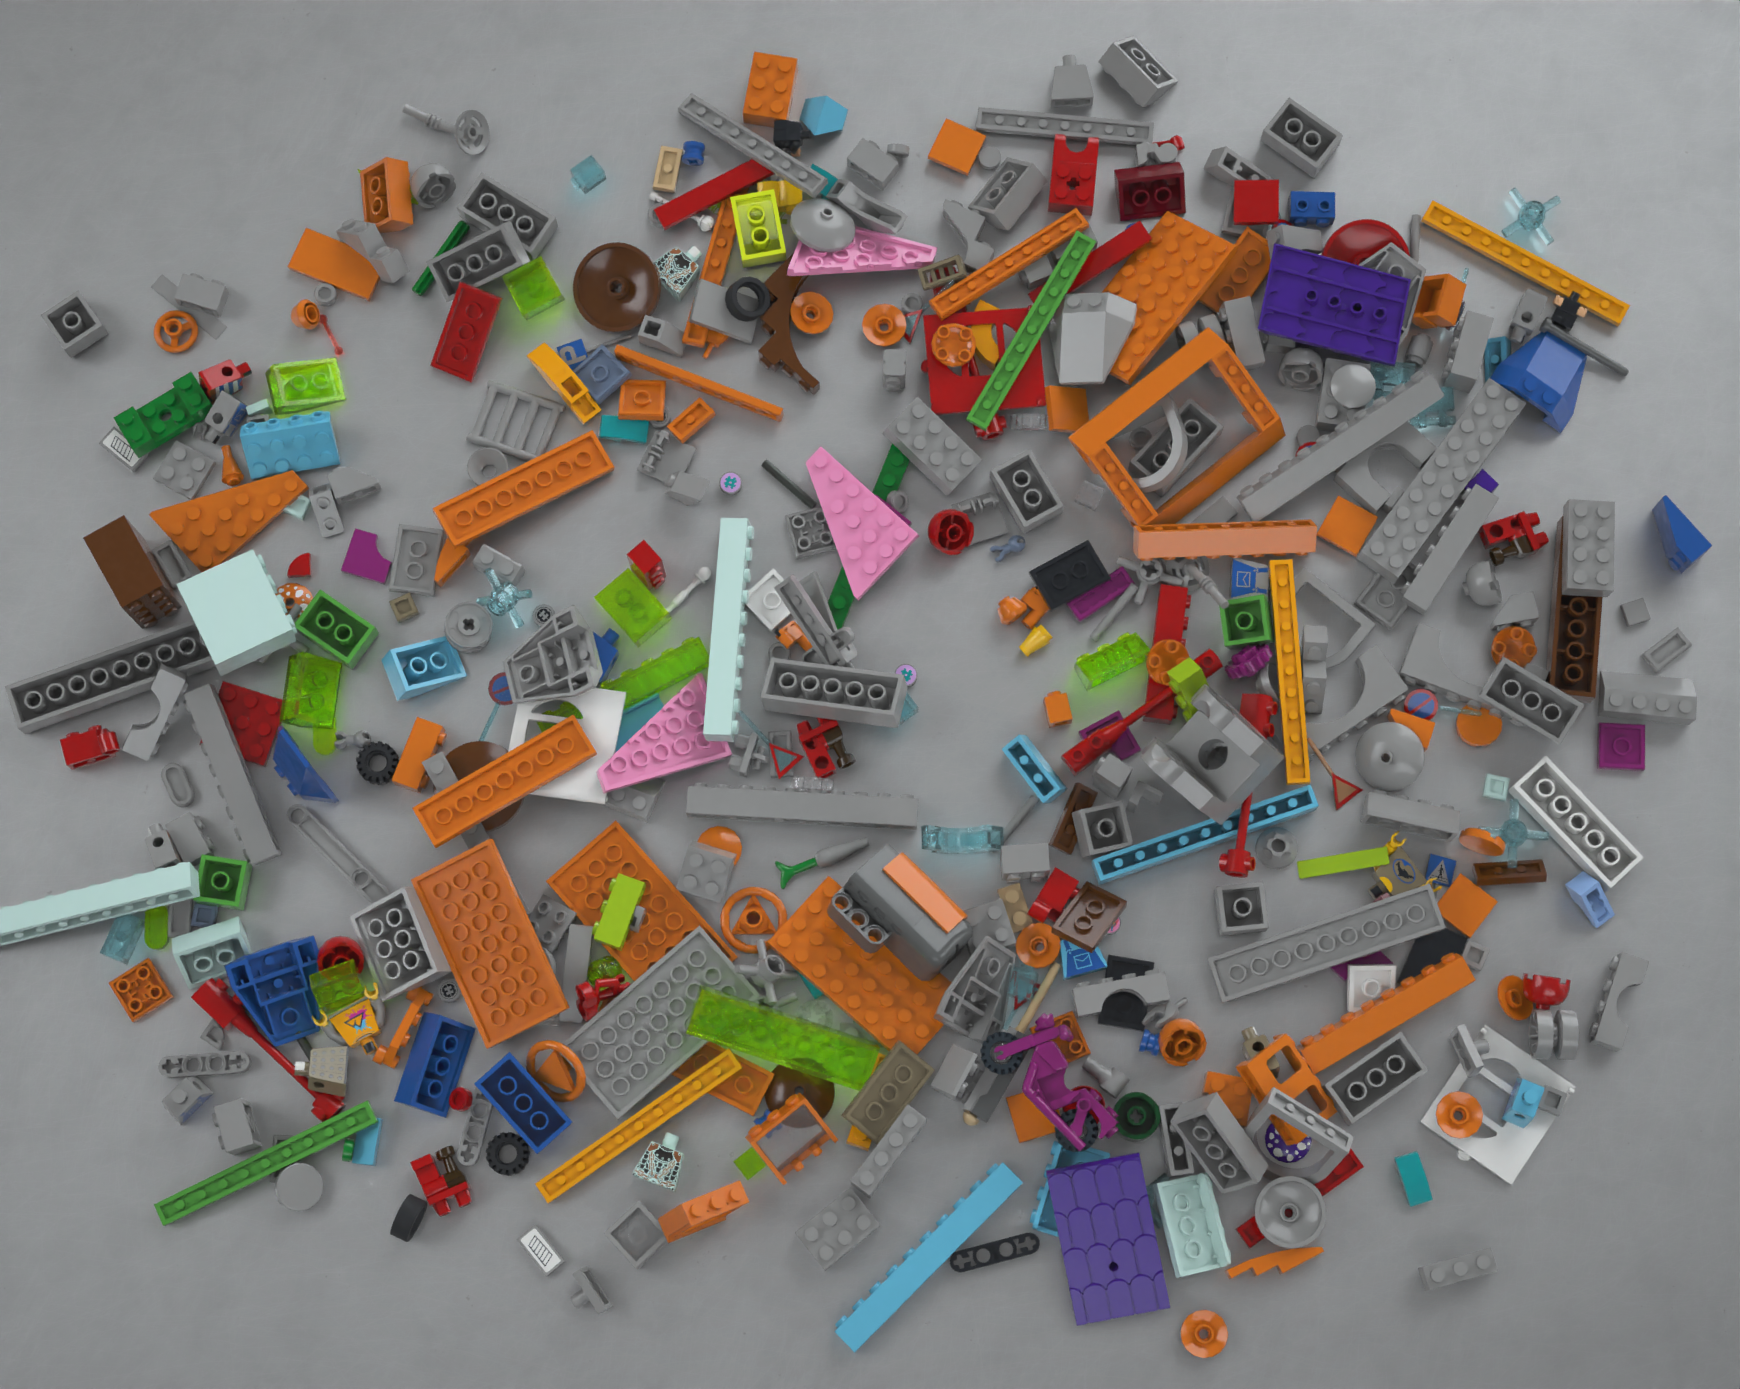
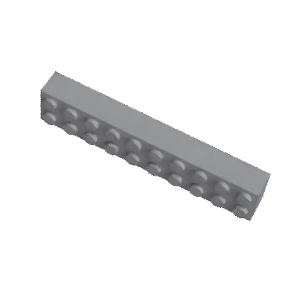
M1489 378L1361 550L1357 559L1381 574L1389 582L1391 581L1395 584L1460 496L1466 485L1471 481L1521 413L1526 402Z
M191 620L7 685L5 689L17 727L24 734L151 690L152 682L161 664L187 674V677L216 666L194 621Z

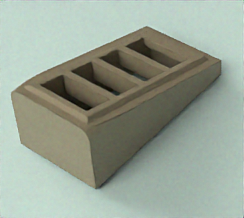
M959 254L917 269L924 291L959 282L968 276L963 259ZM953 265H957L958 273L956 274L954 272ZM945 267H948L950 276L946 277ZM938 269L941 276V279L939 280L937 279L935 270ZM927 272H930L933 282L929 283L926 275Z

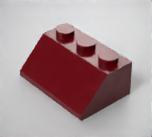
M1180 162L1114 170L1115 192L1120 221L1163 216L1167 211L1173 214L1186 213L1184 171Z

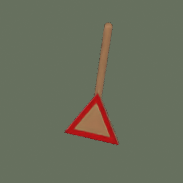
M1307 738V742L1332 778L1335 808L1338 810L1363 789L1335 775L1312 739Z

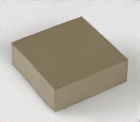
M410 592L389 601L398 623L419 615Z

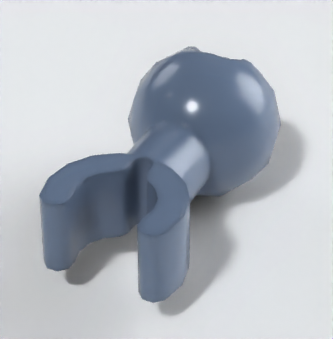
M1013 535L1007 544L1001 547L992 546L990 551L992 553L994 551H1002L1000 556L995 558V561L998 563L1004 559L1005 554L1011 551L1021 552L1026 542L1022 536ZM1021 539L1024 540L1023 543H1018L1019 540H1021Z

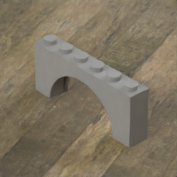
M1418 623L1399 672V676L1405 684L1422 686L1433 694L1438 692L1446 695L1445 698L1450 701L1465 702L1468 707L1480 710L1481 707L1490 710L1489 715L1497 718L1505 717L1510 719V722L1514 725H1526L1479 697L1483 687L1469 684L1454 675L1446 666L1440 654L1439 635L1441 630ZM1529 663L1523 667L1546 681L1549 673L1548 670Z
M1378 645L1360 655L1355 661L1362 678V690L1356 706L1345 716L1332 722L1321 724L1306 722L1307 738L1312 739L1321 754L1331 749L1330 744L1337 740L1340 743L1349 737L1350 734L1348 732L1352 729L1360 730L1369 723L1367 719L1373 715L1377 718L1387 711L1386 707L1391 703L1397 705L1406 698L1405 694L1409 690ZM1279 709L1276 715H1271L1270 723L1274 725L1275 729L1272 739L1284 754ZM1307 742L1310 763L1312 761L1311 757L1315 755V752Z

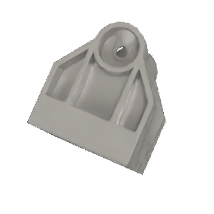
M1204 684L1191 698V704L1198 709L1193 717L1167 744L1154 737L1141 751V758L1158 776L1171 785L1198 810L1222 825L1285 757L1226 699ZM1216 747L1227 748L1228 756L1225 763L1218 769L1209 770L1207 760L1210 752Z

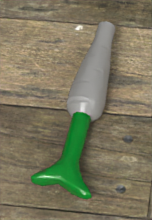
M867 837L827 847L818 851L814 858L794 866H787L775 861L776 867L781 871V888L784 890L788 881L798 873L816 866L821 868L829 867L858 850L870 846Z

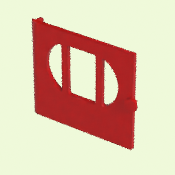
M1029 305L1027 308L953 313L942 321L937 314L923 315L927 360L921 363V370L923 373L928 374L931 410L936 415L970 413L991 375L969 376L968 363L961 366L962 376H959L952 372L947 365L938 361L932 352L931 345L933 336L938 328L942 325L953 323L965 327L996 325L1000 362L1005 353L1003 325L1009 326L1017 333L1033 305ZM1040 340L998 410L1046 406Z

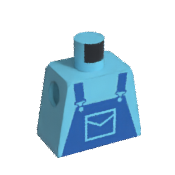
M1065 939L1060 941L1063 981L1107 968V963L1098 946L1093 953H1090Z
M1517 1078L1502 1120L1525 1128L1533 1120L1545 1088L1525 1079Z

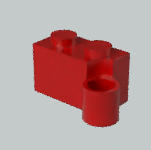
M101 725L92 726L83 733H69L66 735V738L60 739L66 765L72 770L116 757V753L120 751L116 732H110L107 728L102 729Z
M1055 867L1027 915L1042 924L1046 919L1055 924L1066 909L1065 906L1069 899L1073 900L1080 890L1077 888L1079 881Z

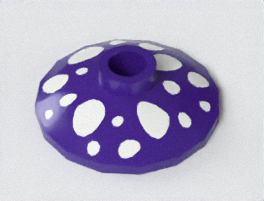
M1272 1123L1266 1130V1148L1270 1155L1278 1161L1284 1163L1297 1162L1304 1158L1310 1150L1312 1139L1309 1136L1298 1144L1286 1145Z

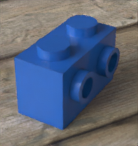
M1290 192L1288 198V222L1296 227L1316 225L1317 227L1324 228L1333 225L1335 220V192Z

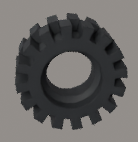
M378 741V743L370 742L369 746L364 745V749L358 752L359 757H356V767L360 775L371 784L377 783L382 785L383 782L389 783L399 763L397 753L387 743L383 744L381 741ZM375 755H382L386 758V767L378 772L371 770L369 766L371 758Z
M503 1132L498 1136L495 1135L494 1139L489 1141L488 1148H486L488 1165L495 1172L507 1176L518 1174L519 1171L524 1170L526 1163L529 1162L528 1158L530 1155L529 1146L524 1139L512 1132ZM505 1145H512L517 1151V1156L511 1163H504L499 1158V1151Z

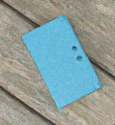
M655 693L623 710L615 753L664 707L659 698V693Z

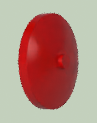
M1372 219L1352 221L1338 228L1327 240L1321 254L1322 256L1359 265L1392 242L1410 256L1404 239L1393 227Z

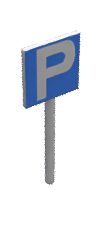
M632 334L602 344L607 347L632 338ZM582 339L556 348L559 357L571 370H574L588 357L587 353L595 351L602 344L585 349Z

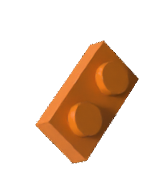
M699 397L668 424L667 428L684 444L716 414Z

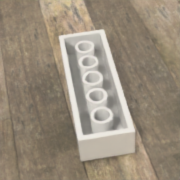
M1547 756L1508 790L1588 875L1599 881L1604 892L1611 889L1644 858Z

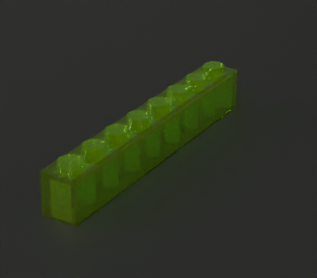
M690 637L684 640L681 646L675 649L671 647L661 653L662 656L643 661L639 668L635 670L633 668L627 669L620 674L621 677L602 682L599 689L626 692L624 709L708 668L709 654L700 637L695 639ZM566 701L559 705V709L553 712L548 710L542 713L567 718L574 714L576 719L583 718L581 712L574 705ZM537 722L541 732H544L552 726L556 725L552 723Z

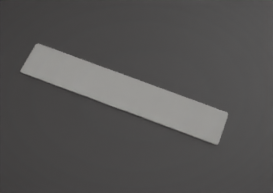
M161 275L151 286L177 309L190 314L195 319L197 325L214 339H217L227 328L226 325L213 315L178 305L174 298L178 287L164 275Z

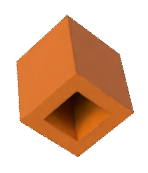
M1060 691L1048 693L1047 697H1044L1043 704L1049 728L1071 724L1073 718L1067 693L1061 694Z

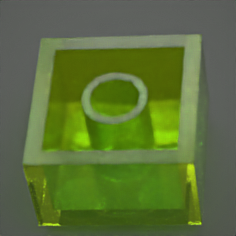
M542 256L502 277L519 311L526 320L566 300Z

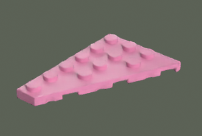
M855 226L856 230L853 241L848 247L840 251H818L808 247L799 240L789 264L787 275L803 276L919 269L933 264L937 247Z
M820 446L805 463L853 595L859 601L919 535Z
M698 673L597 770L596 773L603 793L715 762L732 755L728 742L706 741L703 735L707 685L702 673Z

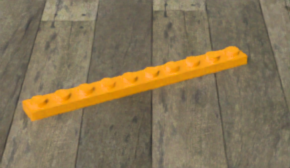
M1435 201L1431 202L1421 222L1563 298H1569L1572 291L1579 293L1580 297L1577 302L1584 309L1586 308L1589 312L1617 327L1630 307L1625 302Z
M1270 560L1269 575L1286 785L1310 784L1293 560Z
M727 1049L535 1183L547 1203L552 1202L743 1068L731 1049Z

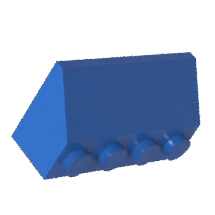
M424 1012L394 1101L446 1118L450 1107L449 1097L457 1086L476 1028L442 1015Z

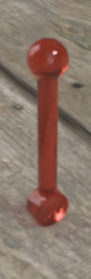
M322 314L320 315L319 322L323 324L335 348V354L341 355L343 349L338 346L327 324L328 319L326 315Z

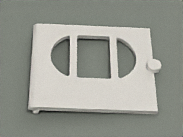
M593 688L575 697L518 703L508 752L525 743L529 721L558 724L565 720L567 717L532 713L535 708L545 702L562 700L571 703L581 712L583 718L577 719L597 753L594 757L530 794L605 804L608 801L607 793H603L596 772L615 754L626 692Z
M1484 1025L1474 1040L1475 1042L1485 1039L1489 1044V1052L1480 1055L1482 1060L1497 1059L1510 1064L1522 1079L1542 1087L1548 1085L1567 1093L1565 1102L1574 1093L1575 1086L1538 1060L1533 1059L1528 1053L1487 1025ZM1460 1062L1420 1122L1459 1149L1457 1156L1460 1160L1467 1161L1472 1158L1512 1185L1556 1116L1537 1108L1533 1120L1525 1128H1521L1507 1121L1501 1127L1483 1115L1482 1124L1493 1130L1496 1136L1490 1138L1470 1136L1461 1139L1450 1137L1438 1125L1436 1109L1444 1096L1451 1092L1459 1091L1467 1079V1074ZM1484 1067L1480 1070L1479 1074L1511 1095L1513 1087Z

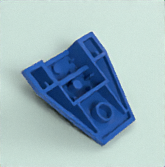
M1548 331L1545 333L1540 332L1499 363L1490 378L1508 391H1514L1544 412L1546 415L1542 421L1561 433L1574 414L1587 355Z
M283 725L278 727L273 760L277 765L274 769L281 778L286 776L290 783L287 787L293 795L299 794L306 800L337 803L339 801L300 751L299 746Z
M314 935L286 941L242 956L224 965L231 989L274 1047L320 1031V1026H317L312 1020V1015L316 1020H320L321 974L319 973L317 963L319 950Z

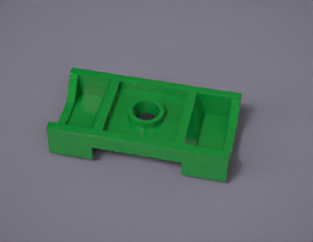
M192 372L172 382L174 388L139 409L135 410L132 406L113 417L138 458L206 418L212 408V404ZM171 413V417L168 420H161L164 414Z

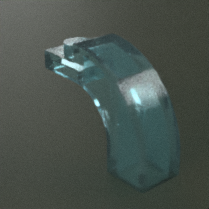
M982 825L969 828L921 826L922 849L932 850V853H987L1000 851L1001 846H1004L1003 827Z

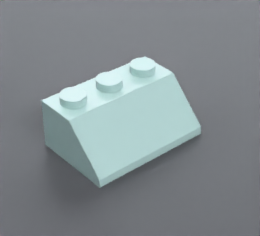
M239 916L172 938L173 956L188 989L201 986L210 978L216 981L218 978L227 977L224 965L252 953Z

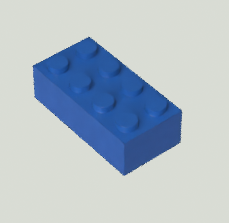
M510 1052L474 1083L536 1154L543 1150L572 1123L568 1116Z

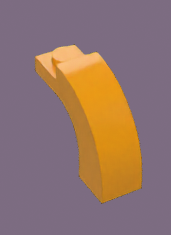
M980 299L974 311L1000 309ZM994 324L971 326L976 342L975 353L985 366L994 371L999 363L998 345L993 340L991 333Z

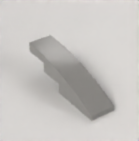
M570 924L562 992L570 1008L560 1013L559 1021L583 1023L584 1021L577 1009L576 1000H578L575 987L585 981L588 982L593 926Z

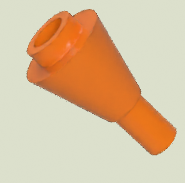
M224 445L221 447L224 458L222 482L228 486H236L244 479V475L232 456L230 445Z

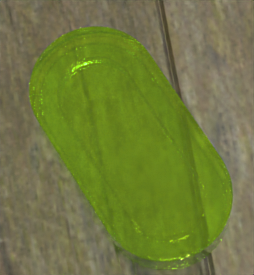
M322 709L316 712L313 717V746L319 754L330 755L336 750L334 742L337 741L335 732H337V719L330 710Z
M165 906L148 909L145 912L144 940L146 945L153 950H161L169 942L168 909Z

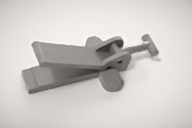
M814 571L801 581H798L793 574L775 586L774 589L813 646L803 654L802 662L855 668L851 662L857 656V650L852 644L854 632L849 627H842L837 630L818 573Z

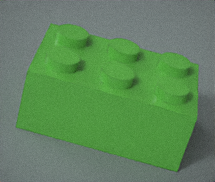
M322 590L318 591L295 622L298 633L352 670L379 635L376 627Z

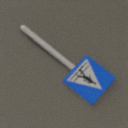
M1430 854L1425 879L1438 878L1432 882L1435 883V889L1439 885L1450 887L1456 861ZM1438 891L1433 892L1435 898H1436V896H1437V892H1438Z

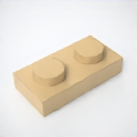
M661 146L653 190L675 193L683 149Z
M1020 883L997 890L999 898L1003 900L1014 934L1033 924L1031 916L1027 915L1029 910Z

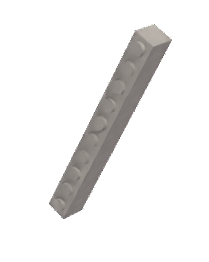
M1426 370L1414 373L1410 377V381L1395 386L1391 390L1392 393L1386 397L1381 396L1377 398L1368 409L1356 412L1354 418L1349 422L1340 423L1335 427L1334 432L1319 437L1316 440V444L1310 448L1305 447L1301 449L1295 458L1279 464V469L1273 473L1269 472L1261 476L1259 482L1255 485L1243 488L1240 491V495L1236 498L1252 521L1261 520L1443 398L1445 395L1433 375Z
M694 783L693 786H688L686 814L687 817L917 830L919 799H914V795L902 794L900 798L891 797V794L888 793L868 796L866 792H854V795H845L844 791L838 790L831 791V794H826L818 789L799 792L797 788H786L785 791H776L775 787H762V790H755L753 786L741 785L737 789L730 788V785L727 784L707 787L706 783Z

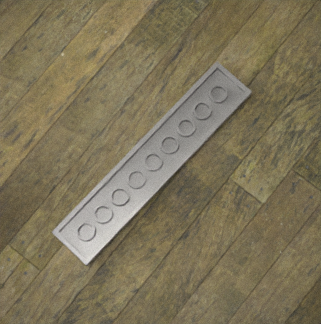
M1427 884L1207 959L1222 1003H1226L1444 930L1446 926L1431 884Z

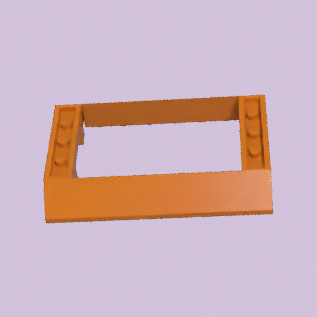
M1207 327L1070 435L1068 439L1091 471L1101 476L1122 505L1121 512L1134 528V525L1176 524L1286 435L1281 418L1233 350L1215 332ZM1208 362V367L1214 376L1222 377L1245 410L1242 412V415L1249 424L1254 426L1256 431L1251 433L1155 510L1106 442Z

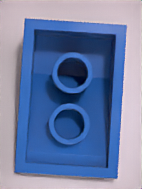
M1667 495L1662 497L1652 509L1668 563L1675 571H1679L1682 574L1700 559L1712 545Z

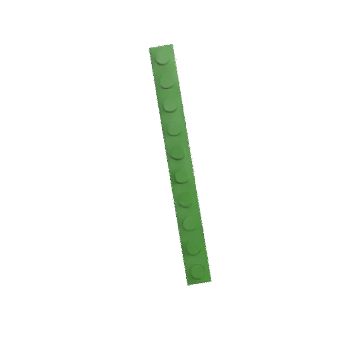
M1076 231L968 414L966 421L984 431L987 430L1094 248L1095 240Z
M367 1100L154 1204L163 1226H167L378 1123V1119L370 1102Z

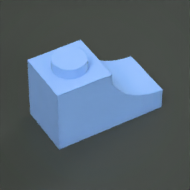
M1582 871L1565 884L1573 901L1583 910L1594 927L1598 928L1615 915L1599 881L1586 872Z

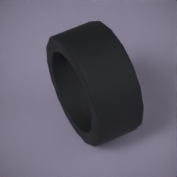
M750 276L742 277L733 283L726 292L725 302L727 309L738 320L744 322L754 321L763 315L770 305L769 290L757 278ZM741 287L750 288L757 295L759 304L755 311H747L739 304L737 291Z
M409 1194L398 1210L390 1234L405 1242H409L424 1217L428 1202Z

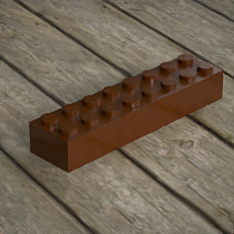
M1562 516L1557 522L1546 664V670L1549 673L1546 682L1581 703H1591L1596 697L1603 597L1562 595Z

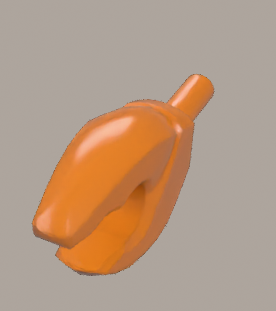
M709 329L706 339L708 346L702 357L707 359L713 347L718 348L729 336Z

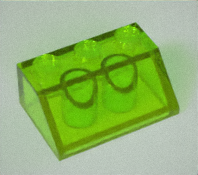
M1127 632L1119 636L1117 642L1111 645L1105 643L1097 648V652L1091 655L1085 653L1076 659L1077 662H1075L1074 669L1084 688L1088 691L1146 662L1150 649L1136 632L1131 635Z
M300 652L289 656L279 722L304 728L333 729L342 663L307 652Z

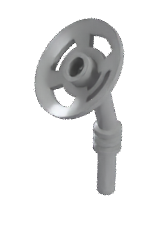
M407 104L403 108V113L425 122L426 126L429 125L430 128L434 127V130L440 129L454 134L458 146L466 154H479L488 144L490 132L487 120L476 110L463 112L458 117L456 124L452 125L441 121L440 117L437 119L436 115L433 116L431 113L428 115ZM472 117L477 119V121L480 124V127L474 120L471 119ZM464 119V123L461 125V127H459L461 121ZM478 134L482 135L480 143L475 147L474 142Z
M1199 556L1203 562L1204 570H1202L1198 559L1184 558L1180 562L1175 561V559L1166 561L1165 573L1173 576L1172 569H1175L1176 576L1183 580L1181 587H1187L1188 592L1195 591L1201 587L1206 594L1212 596L1222 609L1228 607L1229 602L1219 592L1216 583L1209 577V563L1206 556ZM1196 579L1198 581L1195 585L1188 586L1189 580Z

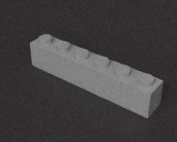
M1475 484L1473 489L1467 488L1461 498L1464 500V503L1460 508L1457 506L1454 508L1449 516L1452 519L1448 527L1443 525L1437 535L1440 540L1436 546L1434 544L1430 545L1425 553V556L1428 557L1424 564L1419 562L1412 573L1416 576L1413 582L1407 581L1400 592L1403 594L1400 601L1423 615L1499 499V497L1478 484Z

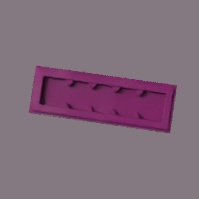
M1121 566L1109 574L1111 577L1110 581L1066 604L1079 623L1121 596L1131 583L1135 585V582L1124 567Z

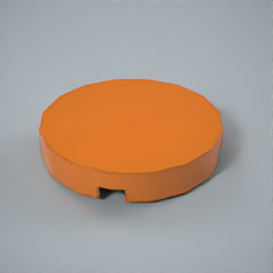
M1466 705L1456 717L1457 734L1462 741L1470 746H1489L1496 741L1501 733V718L1489 715L1490 710L1481 707L1480 710H1476Z
M1478 828L1462 830L1459 836V842L1463 846L1487 856H1501L1506 847L1505 842L1499 836H1496L1494 839L1490 837L1491 833Z

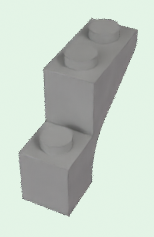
M838 179L826 196L830 201L844 208L849 214L859 218L872 231L896 234L902 229L903 223L908 217L902 211L868 196L850 180Z
M945 199L943 203V216L965 244L967 255L964 265L966 272L972 274L991 262L994 257L995 249L990 244L984 241H977L985 226L986 217L978 210L964 208L958 201Z
M349 219L336 231L342 241L371 263L381 281L394 283L410 272L399 249L386 246L374 223Z
M1304 625L1301 641V671L1305 713L1322 714L1327 680L1325 663L1328 646L1327 626Z

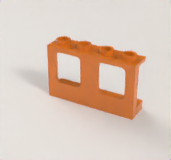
M1287 1033L1275 1035L1273 1037L1274 1041L1250 1060L1243 1061L1236 1066V1069L1259 1104L1273 1087L1293 1099L1307 1089L1321 1111L1318 1115L1328 1120L1338 1112L1334 1107L1333 1100L1324 1092L1320 1080L1313 1075L1308 1067L1307 1060L1300 1055L1295 1047L1294 1040ZM1279 1050L1282 1051L1296 1072L1282 1084L1278 1083L1267 1066V1060ZM1274 1114L1269 1116L1270 1121L1286 1145L1298 1144L1308 1136Z

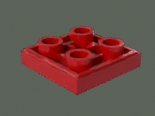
M1279 179L1234 180V225L1279 224Z

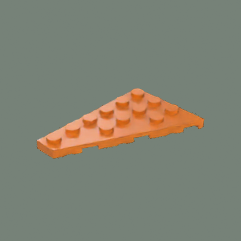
M291 470L155 510L149 516L201 572H204L231 559L283 512V509L288 505L290 506L298 499V496L305 493L309 487Z

